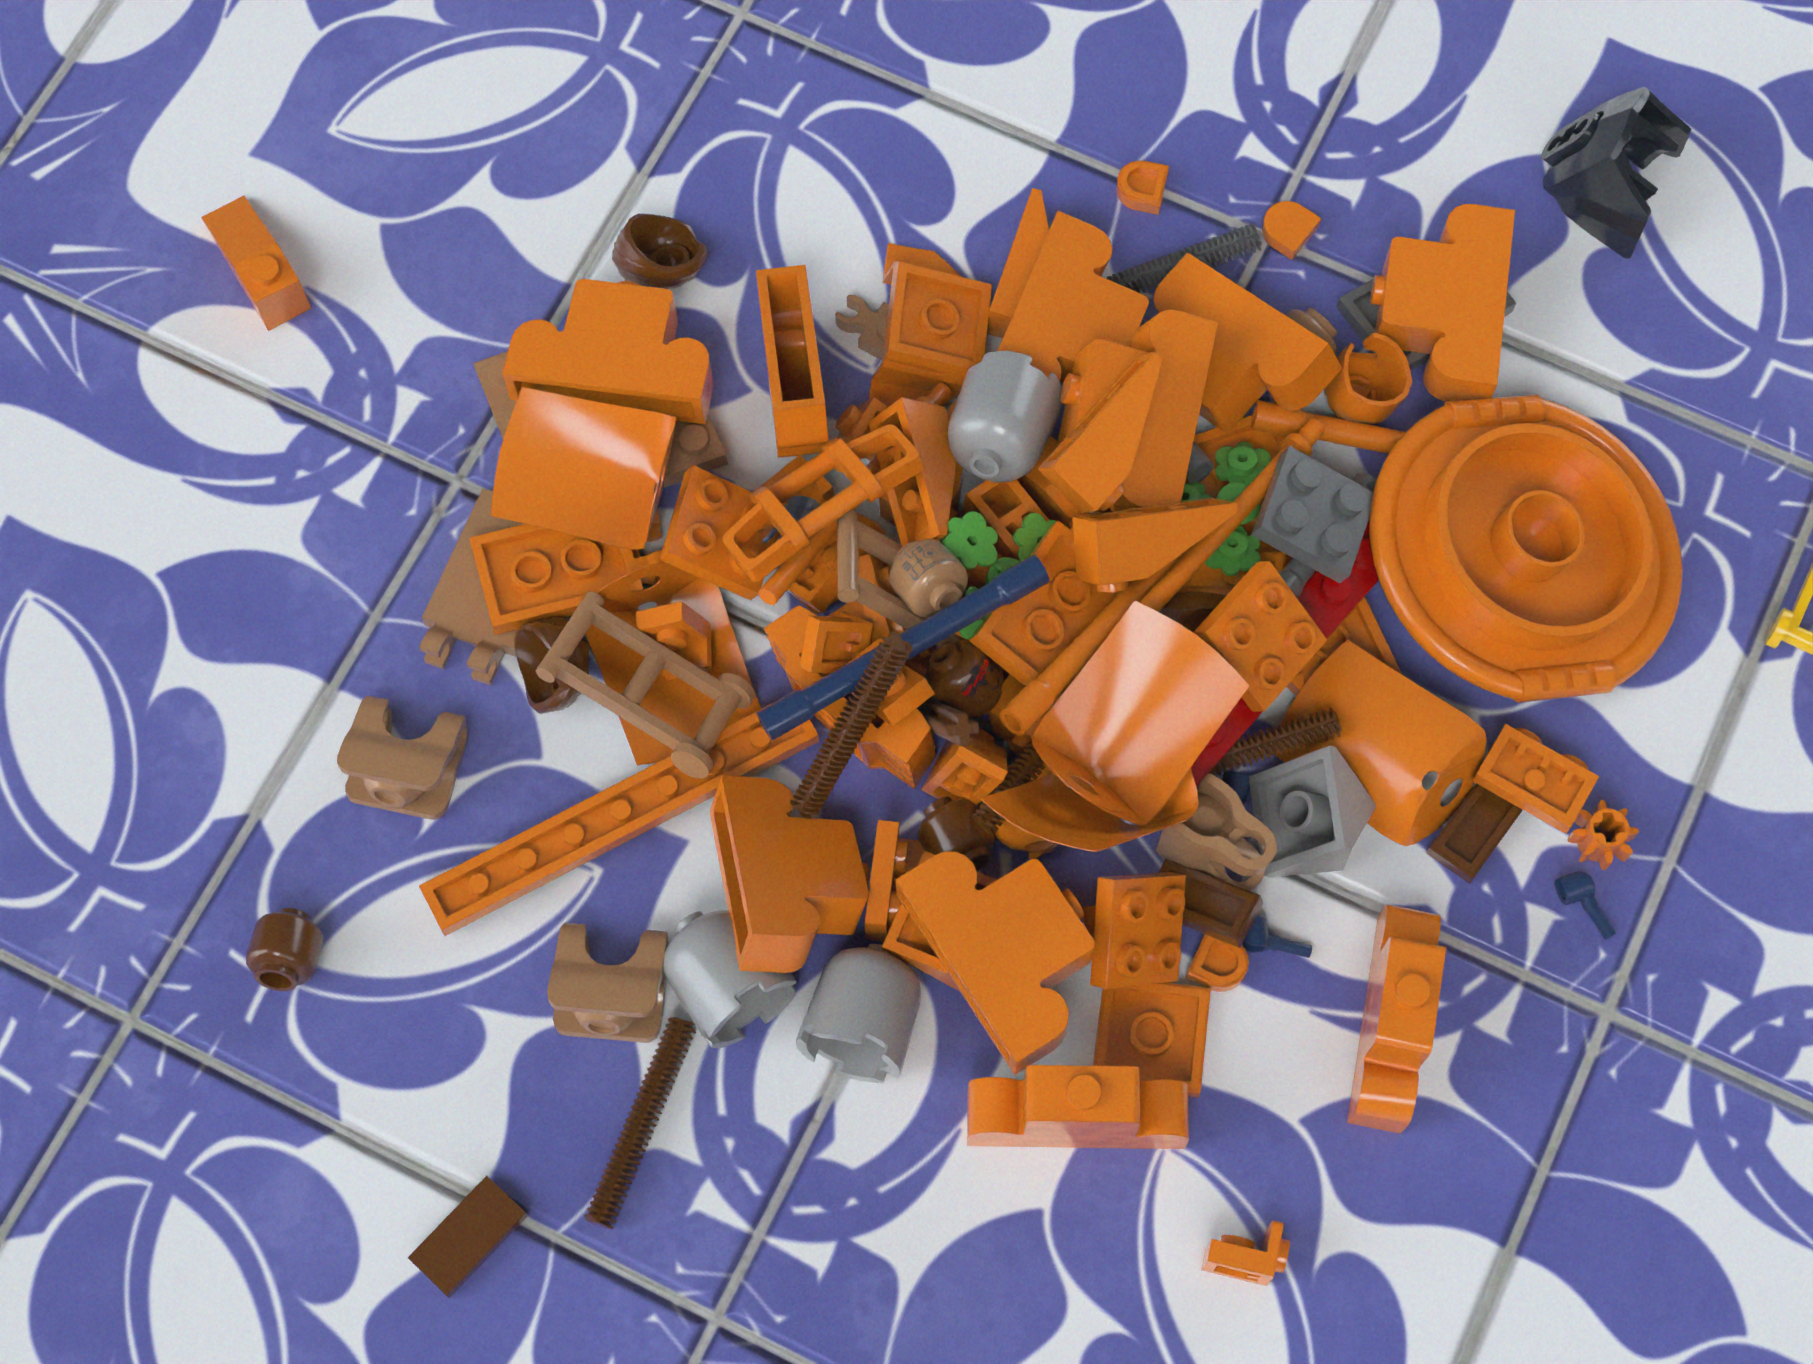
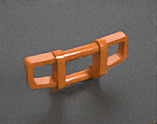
M892 424L885 425L848 443H845L841 438H833L821 446L823 452L771 487L762 486L749 495L754 507L724 534L723 542L727 550L752 582L762 580L795 553L810 545L808 539L865 500L872 503L884 495L885 492L923 471L925 465L917 448ZM890 446L899 448L905 455L904 458L874 475L861 461V459ZM833 469H836L837 472H843L852 482L850 486L797 522L782 505ZM768 521L771 522L782 537L757 557L748 558L741 550V547Z

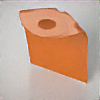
M522 387L499 452L490 516L558 531L620 548L644 549L665 483L676 417L656 411L613 405Z
M653 563L612 581L597 593L605 602L602 608L636 628V612L639 611L638 607L640 605L655 602L657 607L680 601L684 602L711 623L712 668L707 673L716 679L723 673H732L742 677L753 687L717 585L668 563ZM650 575L660 576V580L650 588L641 591H631L629 589L635 581ZM591 624L585 634L605 684L619 694H622L645 657ZM660 672L639 706L693 739L716 701L679 678L669 680ZM756 693L749 707L735 709L725 727L761 709ZM619 717L637 765L657 763L671 756L674 751L673 749Z
M1134 601L1084 668L1043 717L1031 737L1032 745L1044 763L1066 786L1116 817L1134 824L1145 825L1164 807L1181 780L1250 685L1214 648L1198 635L1158 611ZM1091 767L1102 769L1106 774L1105 782L1095 778L1089 772V769ZM1069 774L1075 775L1087 782L1097 792V795L1080 787Z
M1348 639L1313 672L1299 690L1281 724L1283 728L1284 722L1291 726V720H1294L1297 724V718H1300L1303 722V716H1307L1310 720V714H1313L1316 718V712H1319L1322 716V710L1325 709L1328 713L1330 707L1334 712L1336 711L1342 729L1340 737L1334 732V739L1328 735V741H1325L1322 737V741L1319 743L1315 738V745L1309 741V747H1306L1303 743L1302 749L1296 744V751L1290 747V753H1287L1284 749V754L1281 755L1278 752L1277 757L1286 763L1327 746L1336 747L1375 802L1376 808L1367 823L1383 836L1405 847L1414 845L1437 831L1459 808L1473 787L1474 782L1472 780L1483 763L1487 741L1485 730L1468 715L1417 685ZM1428 772H1437L1438 776L1435 783L1430 789H1424L1422 785L1424 776ZM1461 779L1462 785L1455 798L1449 804L1441 806V799L1446 789L1455 780Z
M1091 767L1089 769V772L1095 778L1105 782L1106 774L1102 769L1098 767ZM1191 768L1164 807L1145 825L1128 824L1122 821L1121 818L1099 808L1078 793L1075 795L1074 790L1066 786L1055 773L980 798L993 811L1030 834L1050 842L1092 852H1098L1187 821L1199 807L1198 790ZM1069 774L1080 787L1097 795V792L1087 782L1075 775Z

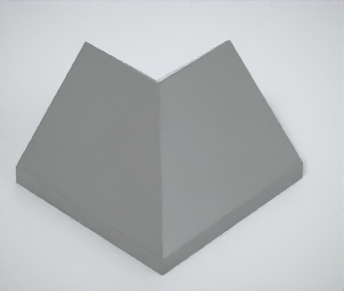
M1327 746L1249 776L1254 817L1272 831L1277 843L1276 855L1265 869L1263 877L1271 878L1344 870L1351 850L1375 810L1376 805L1336 747ZM1258 842L1259 854L1263 855L1262 845Z

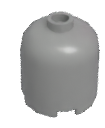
M1012 351L988 352L984 355L982 362L969 368L964 378L949 421L948 446L956 462L966 472L981 480L995 483L1011 482L1029 474L1042 456L1061 413L1063 403L1060 402V392L1062 387L1057 376L1054 373H1050L1049 377H1047L1042 371L1031 366L1033 359L1026 354Z
M728 910L713 911L704 915L701 911H697L685 917L676 926L675 931L677 934L669 943L664 954L663 972L694 1024L712 1049L724 1048L745 1038L740 1030L741 1028L750 1024L759 1016L765 1024L769 1023L795 997L797 991L793 984L796 983V980L790 972L739 971L733 924Z
M870 944L867 948L859 947L840 951L827 962L821 973L796 1039L797 1049L812 1062L815 1061L817 1053L826 1059L836 1062L834 1073L840 1076L874 1083H884L888 1072L898 1078L904 1065L920 1006L921 987L917 975L905 962L882 950V945Z

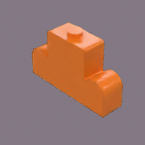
M1463 204L1455 207L1448 215L1439 242L1394 237L1383 265L1382 275L1374 276L1370 304L1378 305L1375 333L1388 336L1404 351L1431 354L1423 373V384L1427 391L1437 399L1459 401L1492 398L1497 387L1515 210L1478 204Z
M1057 211L998 351L1026 354L1033 359L1031 366L1042 371L1047 377H1049L1050 373H1054L1059 382L1063 383L1068 373L1073 371L1076 354L1093 340L1102 338L1132 347V338L1135 331L1140 327L1149 300L1143 294L1102 277L1113 249L1111 241L1105 232L1091 224Z
M1188 252L1159 283L1154 292L1153 301L1158 312L1168 309L1179 310L1218 322L1199 415L1224 432L1232 430L1266 390H1268L1279 407L1286 410H1299L1311 404L1342 370V366L1328 342Z
M806 265L756 270L778 458L823 452L821 446L828 443L829 439Z
M590 279L578 280L574 286L564 330L558 331L557 327L551 322L542 319L529 320L522 323L515 329L511 337L502 372L510 400L517 401L522 387L591 401L656 411L676 417V421L705 425L714 385L709 353L706 347L698 340L689 337L675 339L678 318L672 291L664 288L641 286L632 281L614 283Z
M1168 309L1159 312L1135 331L1132 338V347L1097 338L1076 354L1073 371L1066 376L1060 392V402L1065 404L1058 436L1059 444L1139 355L1156 351L1163 358L1132 471L1121 483L1125 490L1120 498L1109 507L1112 511L1181 502L1218 322L1183 311Z
M721 775L710 809V817L727 908L733 924L739 971L795 972L805 964L816 934L852 935L869 897V868L866 862H861L853 825L845 820L790 817L794 807L790 804V800L794 799L792 792L784 784L768 778Z
M945 851L931 857L896 879V895L1014 1075L1024 1070L1026 1066L1032 1065L1054 1051L1063 1042L1066 1035L1069 1009L1064 998L1050 988L1087 966L1092 960L1095 945L1094 939L1080 920L1084 917V912L1073 893L1068 888L1060 891L1038 859L1027 861L982 890H977V871L974 864L965 855Z
M1386 904L1377 918L1347 1123L1401 1134L1412 1119L1418 1092L1419 1068L1431 1054L1445 962L1446 947L1438 945L1441 927V917L1439 914Z
M1026 1066L1024 1080L985 1077L968 1082L967 1146L1185 1149L1189 1142L1187 1083L1176 1080H1146L1139 1082V1067Z

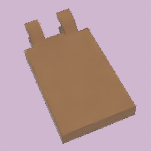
M482 488L422 616L425 626L430 627V629L423 637L419 649L421 652L426 653L424 657L425 663L444 669L456 639L476 645L466 663L467 667L473 669L471 674L473 680L491 686L504 653L516 657L514 638L518 630L494 635L469 537L523 525L524 523L490 516L493 491Z

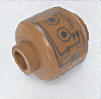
M923 539L906 544L896 553L890 569L889 581L893 591L912 612L920 617L929 618L962 599L967 589L968 575L964 565L946 546L937 540Z

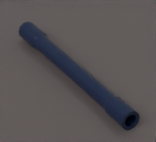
M1036 555L1030 556L995 576L985 586L900 633L902 640L910 643L912 646V652L909 653L906 661L998 608L1011 605L1049 583L1048 573ZM876 648L806 688L795 690L756 712L770 740L773 741L810 720L818 711L855 691V685L860 686L858 680H862L861 675H866L864 669L869 670L867 664L873 665L870 662V659H875L873 653L879 654Z

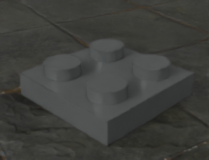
M1289 446L1279 456L1251 535L1334 581L1341 583L1351 574L1370 516L1373 492Z

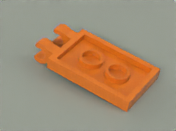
M657 509L646 542L662 538L660 530L661 521ZM528 524L469 537L494 635L518 630L525 623L547 619L550 616L571 617L587 592L598 593L612 581L649 564L666 563L660 560L662 550L640 557L638 549L620 548ZM650 575L635 581L629 589L631 591L643 590V584L653 586L660 580V576Z
M1098 510L1082 512L1081 514L1078 512L1075 516L1097 514L1100 512ZM1073 518L1067 527L1059 520L1050 526L1030 554V556L1036 555L1042 562L1050 582L1011 605L1002 606L988 614L969 640L1024 686L1037 679L1122 592L1097 591L1096 584L1076 579ZM1071 681V682L1063 689V691L1055 698L1053 705L1057 702V700H1058V699L1060 698V696L1064 693V691L1068 688V686L1072 683V681Z

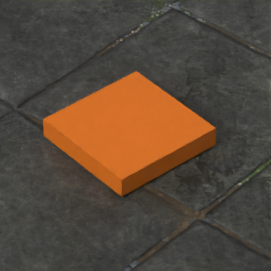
M1157 983L1112 989L1102 988L1093 1066L1139 1067V1082L1146 1080L1182 1081L1188 1085V1096L1199 1098L1211 988L1174 983Z

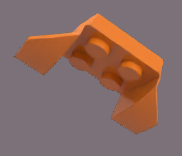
M888 243L882 283L891 285L883 358L882 363L871 377L868 400L875 397L889 407L901 397L917 400L921 396L926 397L937 383H943L952 391V397L948 401L950 402L959 395L969 368L982 362L985 355L992 284L962 277L935 251Z

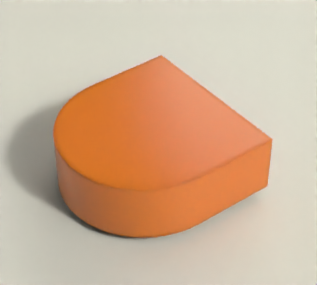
M1133 161L1125 165L1117 178L1116 193L1120 202L1129 209L1159 215L1169 165L1148 161Z
M1291 201L1279 202L1271 206L1266 212L1262 225V234L1268 245L1293 260L1319 228L1322 218L1298 203Z
M1205 934L1185 978L1205 988H1211L1212 991H1230L1243 981L1249 966L1248 954L1243 945L1241 948H1238Z

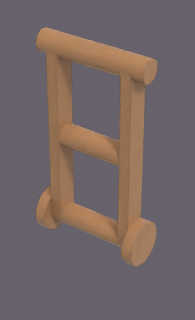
M854 510L837 519L839 600L845 603L857 601L906 629L927 619L912 612L901 599L859 577L858 547L892 566L893 559L902 546L859 522L858 514ZM953 634L935 645L939 647L947 642L953 643L965 639Z
M587 592L536 669V674L539 678L549 683L554 682L556 678L565 682L673 749L671 760L681 772L693 778H706L713 768V761L708 755L735 709L750 706L755 698L754 688L745 679L732 673H723L716 679L602 608L605 604L603 598L597 593ZM591 624L645 657L622 694H619L568 662V659ZM662 669L667 670L716 701L693 739L639 706Z

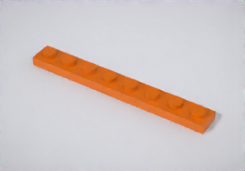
M756 712L723 729L708 754L713 761V768L706 778L698 779L686 775L673 764L671 756L432 878L419 885V888L444 936H447L714 797L721 775L752 777L818 743L819 735L811 721L808 720L771 741L763 729Z

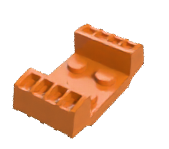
M800 605L794 607L764 628V632L768 635L767 639L771 642L772 652L776 655L775 659L786 672L793 691L804 689L830 674L810 673L800 668L809 615L817 616ZM844 697L818 711L814 717L831 732V728H836L834 722L839 723L837 717L842 718L840 712H844L843 707H848L846 705L847 700ZM917 708L895 726H891L885 721L878 728L875 725L878 721L877 717H872V722H869L868 728L866 727V732L860 738V743H857V748H854L853 754L869 769H885L909 787L915 789L937 756L932 733L930 732L931 727Z

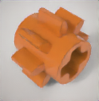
M1600 800L1594 808L1593 816L1586 810H1580L1575 823L1581 828L1573 830L1567 838L1568 842L1577 843L1578 849L1581 852L1579 862L1582 863L1589 859L1599 862L1601 869L1606 870L1612 864L1613 855L1624 862L1628 859L1633 850L1625 842L1633 840L1639 833V829L1629 827L1625 817L1628 811L1626 808L1619 811L1607 808L1604 800ZM1595 829H1600L1601 833H1595ZM1606 838H1611V841L1606 842Z

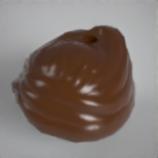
M638 213L629 218L624 228L620 231L616 242H614V249L612 251V260L619 274L626 281H632L641 286L674 289L694 279L704 267L708 258L707 247L696 239L690 225L675 218L655 214Z
M550 616L547 619L525 623L519 627L514 638V649L525 684L528 703L539 714L564 710L571 706L581 694V692L558 678L554 682L549 683L539 678L536 674V669L569 621L562 617ZM584 636L568 659V662L589 674V644Z

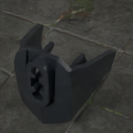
M1642 87L1624 93L1596 106L1553 135L1541 154V159L1550 165L1543 178V187L1550 195L1556 198L1562 211L1568 218L1623 258L1630 259L1651 215V208L1646 201L1656 194L1658 188L1633 170L1629 160L1643 170L1661 154L1675 158L1680 157L1690 136L1691 128L1671 112L1647 88Z

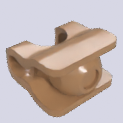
M370 695L366 696L360 703L353 724L346 734L337 755L339 769L342 773L349 775L345 784L346 796L350 802L430 820L442 817L448 809L457 773L467 746L468 729L465 715L445 711L438 715L431 730L422 737L412 740L399 739L391 735L393 725L389 699Z
M1208 773L1201 780L1197 789L1199 807L1187 821L1163 829L1156 852L1164 861L1165 859L1172 860L1183 866L1253 892L1262 881L1265 869L1276 855L1277 843L1275 836L1265 824L1245 810L1238 794L1228 784L1215 775ZM1243 837L1257 839L1262 845L1263 855H1260ZM1225 866L1242 876L1251 877L1244 882L1234 881L1226 874Z
M563 923L559 931L555 959L547 989L549 1004L554 1008L553 1022L555 1030L564 1036L642 1043L655 1040L661 1030L667 981L663 972V958L669 945L667 931L645 930L640 936L636 953L628 961L619 965L607 966L599 964L590 958L586 924Z

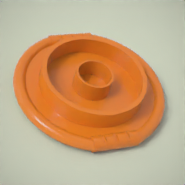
M1537 394L1447 401L1442 407L1423 417L1406 431L1394 445L1382 465L1375 483L1369 516L1370 546L1379 582L1389 604L1413 639L1431 657L1455 675L1483 690L1511 698L1517 703L1610 693L1616 686L1635 675L1648 663L1664 642L1678 610L1682 590L1683 566L1677 528L1660 488L1646 467L1621 440L1594 420L1569 407L1542 399Z

